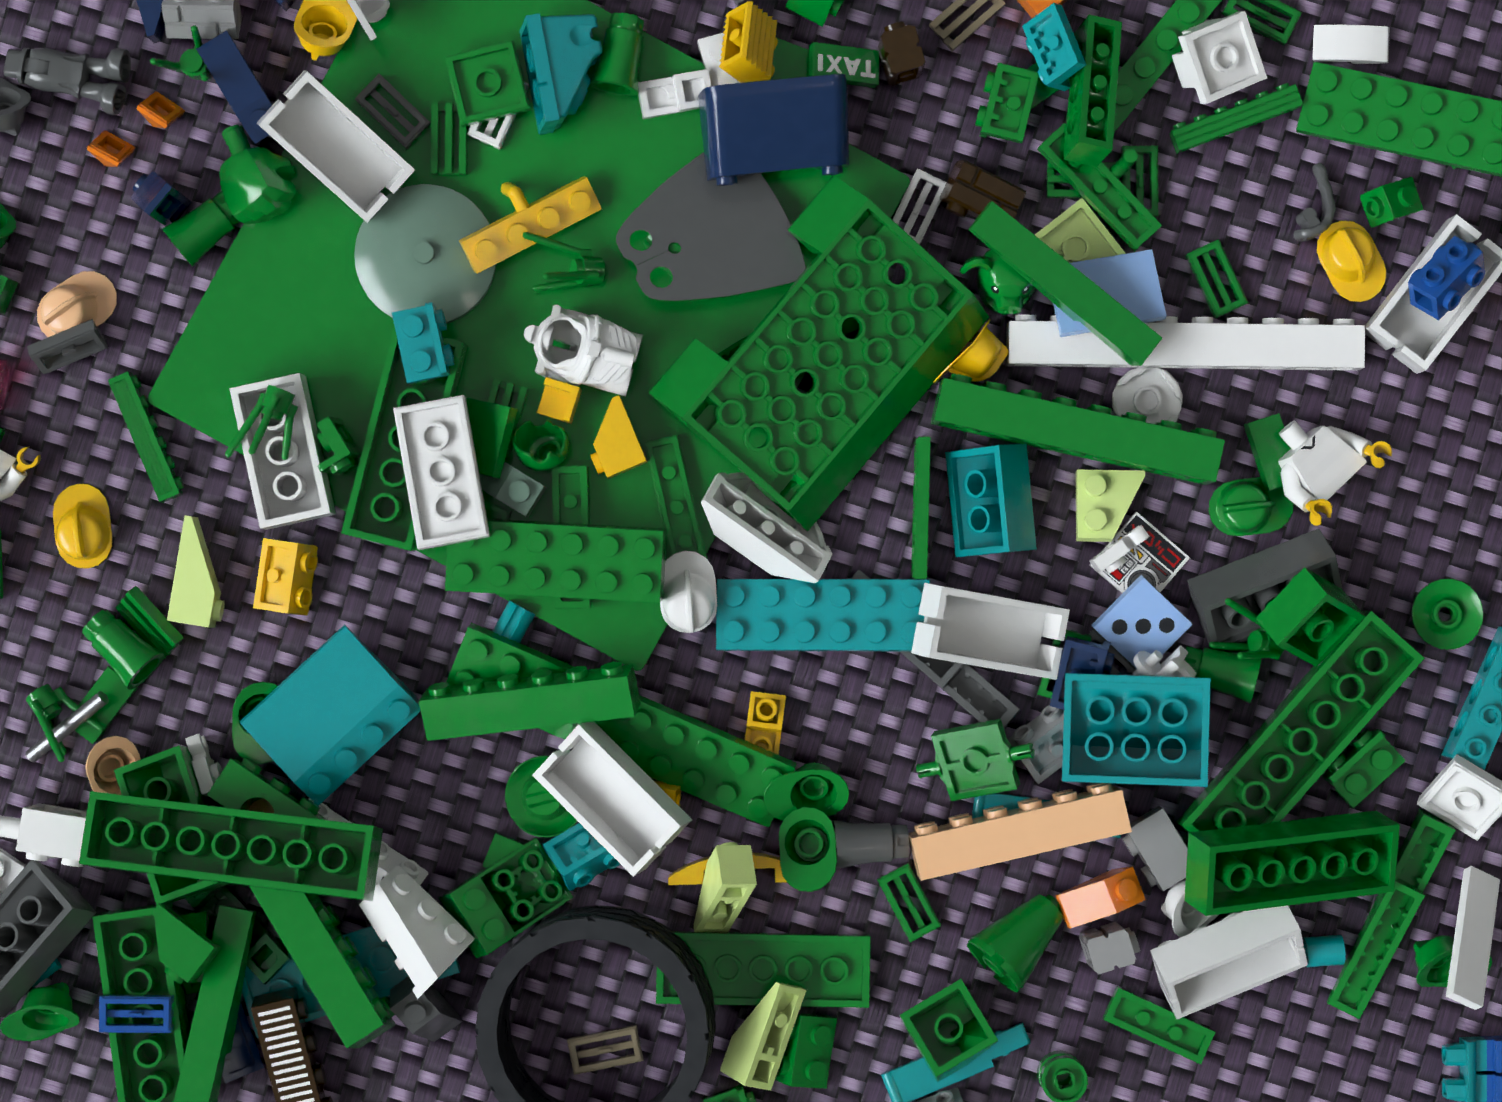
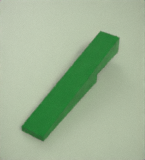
M993 201L988 203L968 229L1073 321H1080L1129 365L1142 366L1162 340L1159 334Z
M1419 808L1397 854L1394 892L1378 894L1329 995L1327 1004L1358 1019L1361 1018L1425 897L1423 891L1456 831L1452 825Z
M227 905L219 906L212 941L220 946L221 950L203 974L174 1102L218 1101L225 1057L232 1050L256 911Z

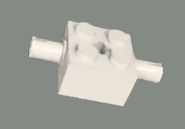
M41 803L24 807L21 818L0 815V837L17 839L16 851L26 852V859L47 861L48 858L57 857L62 858L61 864L83 867L82 864H79L87 811Z

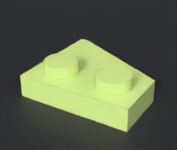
M1077 469L1076 541L1112 542L1145 477V471Z

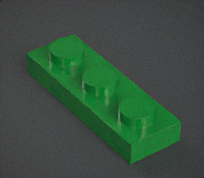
M1118 986L1103 1015V1020L1199 1064L1202 1063L1216 1033L1214 1030L1186 1017L1176 1020L1173 1011Z

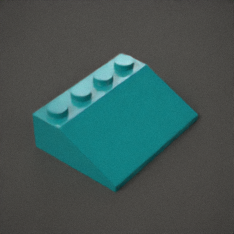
M344 624L240 721V724L293 783L319 806L421 710L417 696Z
M1065 673L1062 781L1208 787L1211 678Z

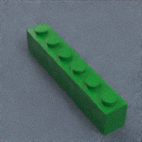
M610 662L602 665L601 668L587 670L586 666H576L569 668L566 672L555 674L551 670H542L533 673L530 677L518 678L516 674H508L497 678L496 681L484 682L481 678H474L463 682L462 685L449 686L447 682L436 683L429 686L419 700L426 738L427 741L630 718L635 717L641 702L633 664L622 665L621 662Z

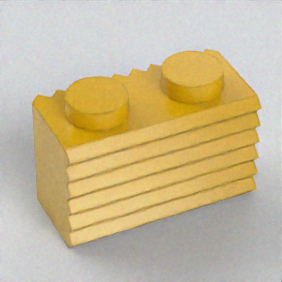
M747 1L725 15L727 19L724 21L726 25L723 27L725 28L723 34L725 35L722 38L724 40L721 49L723 52L720 55L722 58L720 59L721 64L719 67L740 83L767 81L771 79L775 71V67L772 64L774 50L778 44V39L776 38L777 20H772L773 16H768V13L763 12V9H758V5H753V1Z

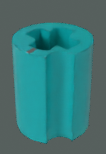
M509 600L493 632L520 643L535 614Z
M1342 935L1303 938V947L1308 963L1306 967L1345 964L1346 954Z

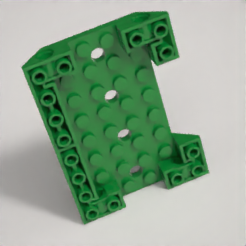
M836 176L831 177L787 229L812 253L819 254L730 359L726 361L694 338L648 392L700 439L710 443L751 479L758 490L807 532L931 387L933 381L948 367L989 318L970 290L869 198ZM895 263L902 265L905 270V278L899 284L892 283L888 277V270ZM850 317L854 318L859 324L858 334L851 339L845 337L842 333V324ZM802 372L809 373L813 379V386L806 393L799 392L795 386L796 377ZM755 427H762L767 434V439L761 447L755 448L749 442V433Z

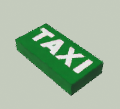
M812 42L809 45L808 77L845 74L847 85L875 88L879 85V51Z

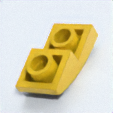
M751 691L745 741L779 755L786 695Z

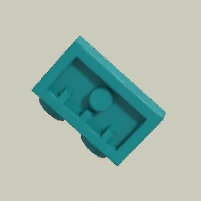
M1053 3L1022 27L1027 37L1026 45L1034 55L1039 67L1038 75L1041 81L1048 87L1066 91L1071 87L1068 78L1085 67L1086 63L1063 6Z
M433 302L425 303V306L392 312L407 384L449 376V366H453L455 363L451 345H444L441 331L447 330L443 309L437 310Z
M580 823L543 844L546 853L563 877L569 891L576 887L586 886L598 874L620 865Z

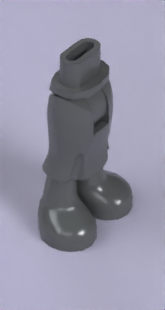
M24 47L22 51L8 49L4 65L5 77L16 78L18 83L27 84L37 90L65 93L79 100L83 97L100 102L103 112L111 115H118L124 105L127 92L125 86L117 83L90 82V75L127 83L131 72L130 52L122 48H114L107 58L89 57L88 54H70L50 48L31 49Z

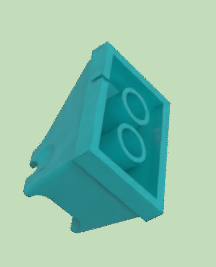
M539 13L525 16L519 33L539 135L553 133L555 129L561 127L567 115L576 113L588 92L587 88L591 79L587 75L589 67L597 62V57L602 53L601 41L592 39V29L598 27L596 16L593 14L540 16Z

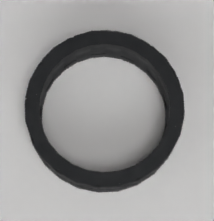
M598 905L572 908L545 919L523 935L492 971L479 1000L475 1027L478 1036L475 1037L479 1064L489 1088L495 1092L493 1095L499 1102H561L547 1094L531 1079L520 1062L511 1039L509 1012L513 990L521 971L527 963L538 954L558 944L581 939L606 940L627 946L647 957L666 975L678 994L685 1014L687 1031L685 1058L680 1072L672 1083L653 1099L646 1102H688L694 1095L713 1051L716 1029L713 992L703 967L698 963L699 960L686 943L662 923L632 909Z

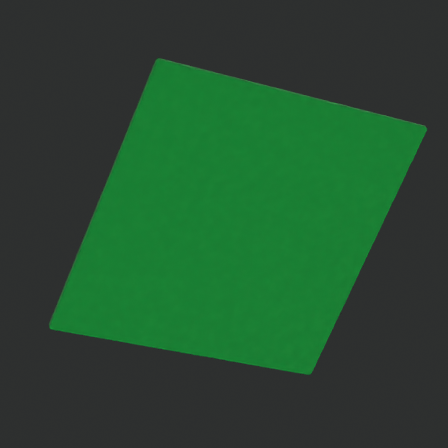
M389 0L390 6L385 17L377 22L369 23L377 36L372 41L357 18L349 39L336 55L321 84L415 169L398 189L419 184L439 185L453 189L471 200L481 210L489 224L516 211L511 199L501 192V186L504 182H511L520 187L528 204L585 176L588 178L602 208L594 214L547 237L579 249H591L592 257H601L605 265V275L601 285L534 292V285L564 281L545 280L543 274L569 272L571 261L578 258V256L536 243L497 263L493 282L483 300L464 317L446 324L447 330L441 331L442 337L464 342L468 346L456 395H465L467 398L487 402L494 378L529 388L518 427L526 421H531L534 425L540 426L544 425L546 420H550L553 424L564 428L570 441V447L566 459L558 466H588L589 524L664 528L649 463L608 479L605 472L597 473L590 456L596 452L593 443L612 398L618 394L581 384L577 386L581 388L582 392L572 424L537 414L545 388V378L535 372L538 359L534 351V344L528 342L524 337V330L530 325L539 326L541 322L551 316L553 305H559L564 309L583 314L599 315L602 319H606L630 332L643 335L636 362L632 364L631 369H633L626 397L619 396L647 462L644 442L679 435L707 554L716 536L713 534L701 501L718 473L730 474L741 471L710 443L700 439L648 392L694 338L718 354L751 334L794 282L732 296L665 301L646 296L636 281L637 268L631 260L623 257L616 243V235L625 220L647 197L669 177L704 152L699 109L643 119L638 95L618 96L594 89L589 84L588 92L576 113L567 115L561 127L555 129L553 133L539 135L529 86L527 96L531 110L516 115L501 150L467 135V175H431V125L427 129L425 128L421 135L411 143L412 145L406 149L355 100L358 94L378 74L387 80L431 123V103L456 104L444 56L513 39L524 82L529 84L519 33L526 15L539 13L540 16L593 14L596 16L598 27L592 29V39L601 41V45H603L605 30L609 28L611 13L588 0ZM644 31L642 32L644 39L640 55L638 82L705 70L703 63ZM597 62L589 67L587 71L590 79L593 76ZM380 84L375 90L414 127L419 123ZM371 95L365 99L404 137L409 134ZM440 112L439 167H445V112ZM453 112L452 167L459 168L458 112ZM505 117L499 118L492 133V138L496 139ZM489 121L482 122L478 131L484 133ZM849 144V166L843 168L842 174L822 176V169L817 170L814 168L761 173L782 206L790 224L796 220L832 176H836L869 198L890 218L910 184V179L907 175ZM284 149L281 156L289 158L295 170V174L287 179L296 186V194L291 199V207L267 222L256 224L243 223L148 395V402L229 447L239 431L229 388L301 373L307 379L316 423L328 416L340 418L362 453L394 328L393 318L381 311L369 299L357 276L354 257L355 243L363 219ZM386 187L380 191L385 196L392 193ZM638 230L632 233L629 240L631 246L639 251L647 250L643 241L649 233L645 230ZM797 239L804 258L805 267L807 268L819 253H812ZM657 267L650 273V280L657 287H667L673 280V277L664 267ZM554 339L552 346L569 350L571 345ZM802 372L796 377V388H798L806 372ZM499 389L495 404L501 405L505 389ZM512 393L508 407L515 408L519 393ZM755 427L750 431L748 437L750 444L757 448L766 442L767 434L762 427ZM240 443L235 451L244 455L242 444ZM321 445L324 461L335 455L332 451L327 452ZM512 445L510 456H506L504 462L544 485L547 489L529 518L482 490L483 499L511 510L512 513L508 520L553 522L552 469L535 471L527 468L518 459ZM360 457L355 460L358 465H359ZM358 465L342 475L327 473L333 503L346 512ZM485 507L487 516L500 519L502 514ZM667 540L665 561L670 557ZM447 545L424 550L416 548L420 553L446 566ZM497 594L529 610L540 619L622 664H633L636 671L644 668L668 625L663 619L660 603L591 599V608L555 609L554 597Z

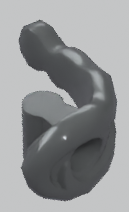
M1316 163L1312 167L1321 193L1322 214L1319 220L1313 208H1306L1297 215L1296 222L1301 226V229L1294 231L1293 237L1296 241L1306 242L1314 239L1326 231L1333 221L1336 209L1334 195L1328 179L1327 169L1322 163Z

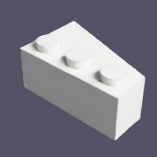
M398 864L375 886L373 901L363 900L359 904L382 942L387 941L397 956L394 962L399 970L405 969L415 985L412 991L417 999L475 939Z

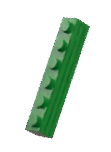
M1288 83L1276 87L1277 91L1269 94L1268 91H1264L1255 95L1256 99L1249 102L1245 98L1235 102V107L1227 109V106L1214 110V115L1207 117L1206 114H1202L1193 118L1194 122L1186 125L1184 121L1174 125V130H1171L1169 136L1176 154L1300 108L1303 105V101L1296 84L1291 86Z
M127 371L108 379L159 502L164 503L183 495L182 489L184 484L180 476L176 477L173 469L176 466L173 458L167 456L164 448H167V444L163 436H159L156 428L159 426L154 415L150 416L147 408L150 407L147 397L140 393L139 387H141L138 376Z

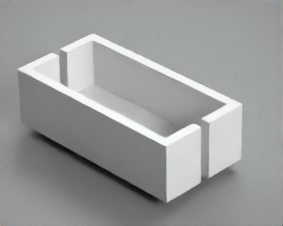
M304 70L283 93L288 98L287 101L283 104L278 99L260 118L257 124L368 223L389 200L380 191L386 187L394 194L415 169L308 71Z
M1457 214L1444 222L1365 325V334L1385 350L1394 347L1395 351L1391 355L1416 374L1424 372L1429 368L1502 273V249L1487 238L1476 244L1483 251L1485 276L1478 286L1472 287L1461 298L1460 303L1454 310L1448 311L1440 320H1437L1410 304L1408 281L1411 275L1417 269H1422L1432 259L1433 254L1440 246H1445L1454 236L1465 242H1474L1482 235V233Z
M924 583L919 608V615L925 616L924 623L917 622L911 653L933 659L1057 680L1063 648L1041 644V637L1064 641L1070 610Z
M595 722L579 724L558 746L560 750L553 752L532 775L633 877L646 870L664 851L666 845L671 843L692 821Z
M1289 906L1232 913L1222 921L1207 927H1198L1186 936L1176 940L1165 941L1157 948L1150 950L1160 987L1176 1020L1308 965L1301 929Z

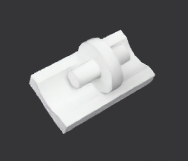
M1181 645L1161 664L1159 661L1163 658V655L1158 650H1155L1152 654L1140 651L1133 659L1134 665L1137 668L1133 672V676L1194 678L1197 673L1184 660L1188 651Z

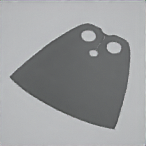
M703 152L669 177L630 214L618 230L616 243L623 257L635 264L637 268L636 281L646 296L665 301L725 297L792 283L799 278L806 269L799 243L787 230L791 224L761 173L737 177L738 184L717 186L716 180L707 181ZM638 230H645L652 236V245L643 251L634 249L629 241L632 233ZM675 242L681 246L679 253L673 254L668 250L671 243ZM657 267L669 269L673 275L671 284L663 288L653 285L650 280V273L653 269Z

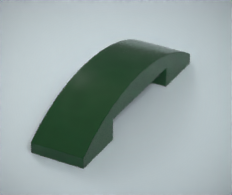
M227 885L201 895L185 898L194 909L207 912L209 920L214 927L220 905L251 910ZM255 915L247 966L263 984H267L291 958L270 930Z

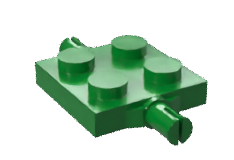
M1001 719L934 731L931 738L936 751L935 761L917 764L916 771L919 773L918 777L920 779L939 775L947 787L950 800H961L1018 789L1020 781L1015 762L1016 760L1034 758L1035 750L1032 749V743L1012 747L1006 738Z

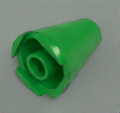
M1037 894L973 935L968 941L967 947L984 969L988 966L996 973L993 977L1009 990L1018 992L1020 988L1024 987L1064 919L1059 904L1049 894L1046 897Z

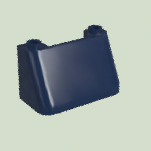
M845 74L716 85L704 88L698 95L707 181L716 180L717 186L738 184L737 177H742L746 174L814 168L817 170L822 169V176L842 174L843 168L849 166L848 98Z

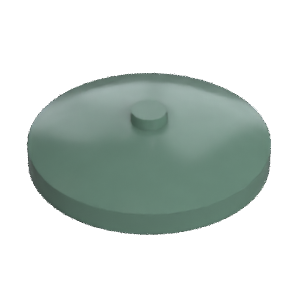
M419 184L398 189L394 194H388L386 197L389 200L367 223L363 220L356 238L355 267L363 290L369 299L391 318H393L392 312L425 306V303L433 302L437 310L443 309L446 324L464 317L483 300L489 291L497 264L476 274L459 240L489 225L488 220L471 200L461 193L444 186Z

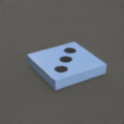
M1140 575L1092 624V627L1108 642H1111V645L1136 668L1133 659L1138 652L1146 651L1152 654L1155 650H1158L1163 655L1193 624L1150 582Z

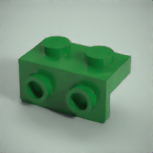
M798 1013L775 1081L790 1087L827 1089L837 1018L828 1015Z

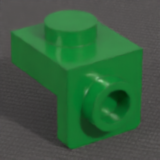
M1412 177L1382 185L1360 195V200L1371 228L1424 210Z

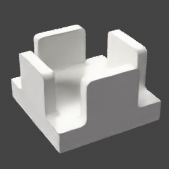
M1239 11L1224 18L1208 20L1182 31L1183 35L1178 37L1183 52L1172 55V59L1181 86L1183 88H1195L1200 104H1208L1267 79L1245 11Z

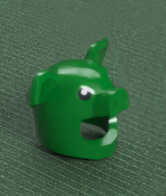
M991 249L986 251L983 256H974L967 259L960 268L961 274L966 273L973 267L978 268L977 287L982 302L993 312L1003 315L1021 313L1022 307L1028 303L1036 289Z

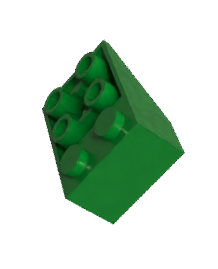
M535 837L439 897V900L446 911L475 938L469 945V948L474 956L478 958L490 954L572 899L573 896ZM525 848L535 849L523 853L518 859V867L512 871L507 869L493 871V869ZM529 855L536 858L537 863L534 868L529 867L527 864V857ZM543 857L555 875L553 880L547 882L539 871L543 866ZM520 871L533 873L535 877L532 880L534 883L538 881L540 886L537 889L517 881L515 878L522 875ZM548 885H551L550 888H549L548 893H546V892H545L546 887H547Z

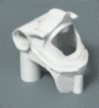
M553 305L551 316L547 317L539 326L530 325L524 330L525 339L534 344V351L538 359L535 368L537 374L544 378H551L570 385L579 386L583 384L626 397L633 369H631L632 364L636 362L643 335L630 332L606 319H602L599 315H587L564 309L559 305ZM554 339L571 345L570 349L566 350L552 346Z

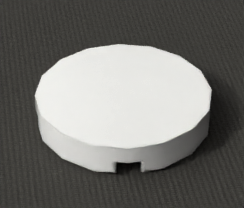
M1140 366L1128 371L1118 380L1112 393V408L1115 416L1119 417L1122 414L1125 415L1126 412L1147 416L1146 423L1156 424V422L1161 420L1176 422L1180 415L1183 395L1178 382L1169 372L1161 368Z

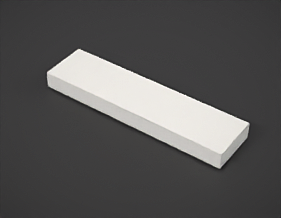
M1470 866L1463 871L1446 997L1477 1010L1482 1008L1484 1003L1500 879Z

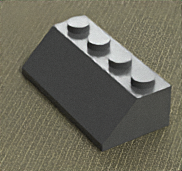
M1320 529L1302 534L1187 580L1192 602L1208 643L1247 642L1251 632L1261 628L1225 603L1227 598L1259 615L1266 605L1304 567L1342 589L1336 555Z
M31 860L0 895V1017H5L90 921L92 916L97 913L74 886L36 860Z

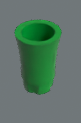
M629 13L611 14L609 28L605 30L602 53L599 55L597 66L590 81L591 87L601 92L618 96L638 95V73L644 39L642 36L644 20Z
M221 191L212 200L208 198L179 220L161 229L188 263L194 267L220 239L234 229L232 225L240 221L232 215Z
M101 610L95 614L82 630L83 635L92 642V647L108 662L129 690L134 689L149 678L164 658V653L148 644L121 619H116L107 610Z
M1186 646L1188 654L1184 660L1197 673L1194 678H1211L1210 689L1232 695L1248 703L1251 702L1261 659H1239L1237 657L1238 653L1219 651L1206 647L1202 650Z

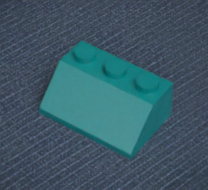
M1027 444L995 445L945 452L955 557L1037 550Z

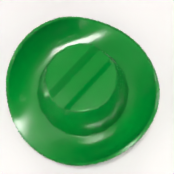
M538 756L524 761L512 772L505 789V802L512 820L523 831L536 837H554L573 827L577 820L532 776L549 757Z

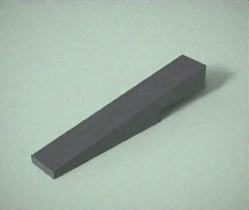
M858 570L851 579L870 578ZM900 652L979 722L1001 719L1005 730L1020 713L1018 707L968 664L928 658L912 654L911 652Z

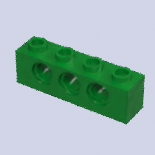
M1089 14L1074 32L1086 66L1070 76L1071 87L1069 88L1063 160L1097 167L1113 149L1122 22Z

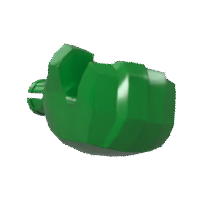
M233 125L226 128L222 132V136L229 148L231 157L220 166L219 176L222 193L232 215L242 223L256 224L267 222L287 211L291 207V199L296 194V186L287 180L295 174L291 160L274 154L264 147L251 148L242 125Z

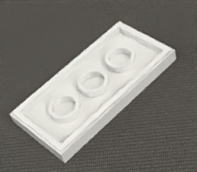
M465 395L393 408L417 549L424 550L490 537Z

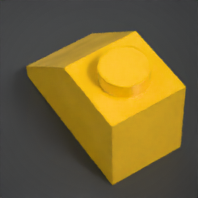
M617 395L612 398L593 443L596 452L590 455L597 473L605 472L608 479L648 463L620 396Z

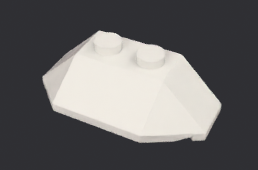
M743 472L718 473L701 501L713 534L770 575L817 583L832 556V552L829 546H826L817 522L807 532L754 486L755 483Z

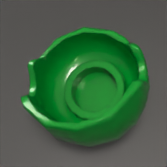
M546 420L545 424L540 426L534 425L531 421L524 422L514 431L511 440L520 462L527 468L535 471L549 470L560 465L566 459L570 447V441L564 428L553 424L550 420Z

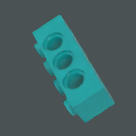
M1499 626L1441 754L1451 760L1458 754L1485 770L1502 732V627Z

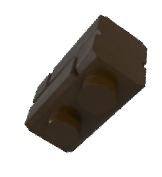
M904 21L884 27L885 32L880 36L877 50L879 51L881 63L884 65L883 70L887 84L894 86L918 79L922 75L926 61L921 46H918L920 41L915 26L911 24L905 26Z
M960 160L955 163L939 200L948 204L946 207L947 211L965 218L966 214L977 218L991 201L1015 218L1017 210L1025 197L1026 190L966 160Z

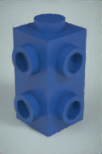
M1456 236L1445 246H1440L1433 254L1432 259L1422 269H1417L1411 275L1408 281L1410 304L1437 320H1440L1448 311L1454 310L1460 303L1461 298L1472 287L1478 286L1485 276L1483 251L1474 243L1465 242Z

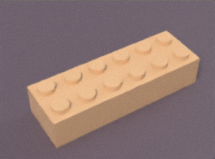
M1093 783L1086 786L1087 792L1077 794L1073 789L1052 793L1053 800L1043 803L1041 799L1034 797L1018 801L1019 808L1007 811L1004 805L983 809L984 816L972 819L969 813L949 817V824L937 826L935 821L914 825L915 831L909 833V842L917 875L922 881L1130 833L1132 830L1123 791L1118 787L1112 786L1111 783Z

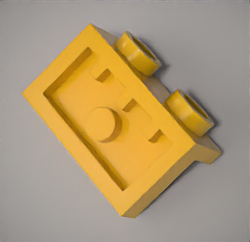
M263 538L253 608L287 614L308 615L313 597L312 585L314 571L318 563V547Z

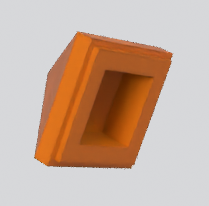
M157 91L142 101L136 108L153 127L165 129L185 112L183 108Z
M104 130L88 145L87 150L105 167H118L134 152L135 146Z

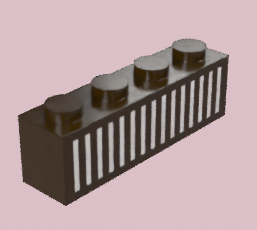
M296 987L254 996L251 1011L276 1102H333L331 1096L325 1097L322 1085L326 1084V1075L323 1064H317L314 1052L318 1050L317 1040L314 1031H308L305 1019L309 1018V1012L305 997L299 998Z

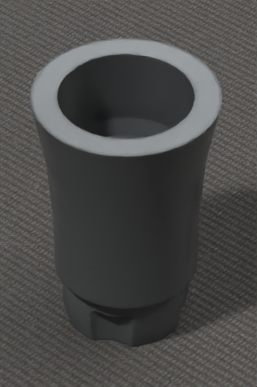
M832 820L836 837V870L854 865L891 862L892 859L909 857L907 825H890L889 822L852 823Z

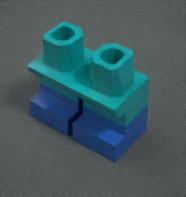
M1502 1035L1459 1037V1042L1442 1045L1443 1064L1445 1066H1460V1078H1443L1442 1096L1444 1098L1460 1102H1502Z

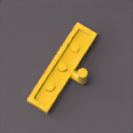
M585 176L528 204L520 187L511 182H504L501 186V192L511 199L516 211L460 239L459 242L473 271L478 274L536 244L523 238L524 232L547 238L602 208L588 178Z

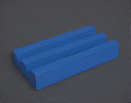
M174 995L99 996V1032L172 1033V1018L174 1014L172 1003H174ZM107 1004H164V1010L107 1009ZM107 1017L164 1018L163 1024L107 1023Z

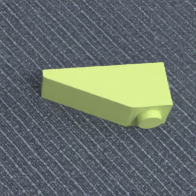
M185 515L167 621L213 628L216 625V621L221 622L225 603L220 600L221 591L198 517Z
M735 842L716 845L706 864L694 921V932H728L757 885L751 845H738Z
M776 982L731 1037L720 1071L744 1086L771 1091L806 989Z

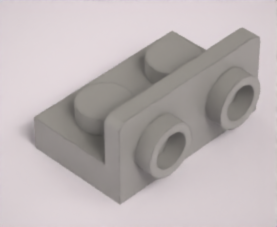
M1050 705L1045 707L1041 714L1027 725L1017 728L1013 735L1007 739L1012 747L1028 743L1033 744L1032 749L1035 750V757L1021 759L1020 761L1037 784H1040L1060 769L1063 761L1064 710L1051 707Z

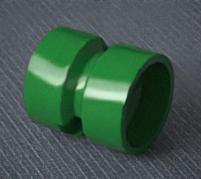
M1063 1050L1052 1051L1039 1062L1037 1078L1045 1094L1052 1101L1075 1102L1086 1092L1088 1085L1087 1073L1079 1060L1071 1053Z

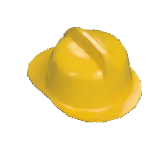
M303 0L294 21V30L302 47L310 52L312 60L316 61L319 56H332L343 48L353 31L357 17L347 0Z
M1353 221L1332 223L1326 231L1321 233L1317 240V254L1332 286L1338 294L1349 301L1363 302L1375 297L1385 284L1386 268L1370 234L1363 226Z
M990 319L974 342L933 381L934 384L948 372L971 377V382L986 380L996 373L1007 357L1008 349L987 328L991 321Z
M75 484L67 487L58 495L53 508L56 546L60 556L68 564L77 568L88 569L102 563L112 549L109 506L101 491L89 484Z

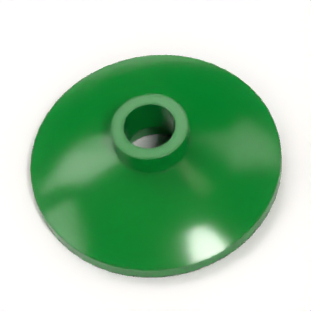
M1440 579L1429 583L1417 594L1412 606V622L1417 634L1427 644L1439 649H1457L1468 644L1478 634L1483 622V607L1477 593L1464 582L1455 579ZM1443 607L1447 608L1450 612V617L1446 621L1441 620L1439 617V611Z

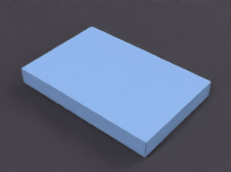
M1152 249L1070 263L1142 322L1149 323L1166 319L1167 315ZM1053 303L1060 337L1091 332L1080 321H1073Z

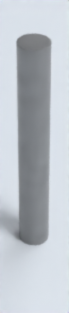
M99 691L52 730L58 743L109 702L104 692ZM46 735L25 752L29 761L36 762L52 749Z

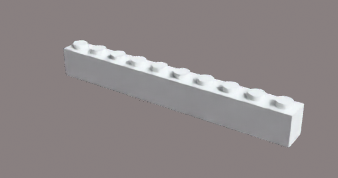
M1015 315V321H1009L1006 324V347L1008 349L1006 366L1140 367L1129 365L1092 332L1060 337L1056 315L1050 316V321H1036V315ZM1166 316L1165 320L1156 321V323H1145L1159 334L1162 340L1142 364V367L1358 371L1365 368V325H1354L1355 319H1333V325H1319V319L1301 318L1298 319V324H1284V318H1263L1262 324H1248V318L1245 317L1227 318V323H1213V317H1192V323H1178V317Z

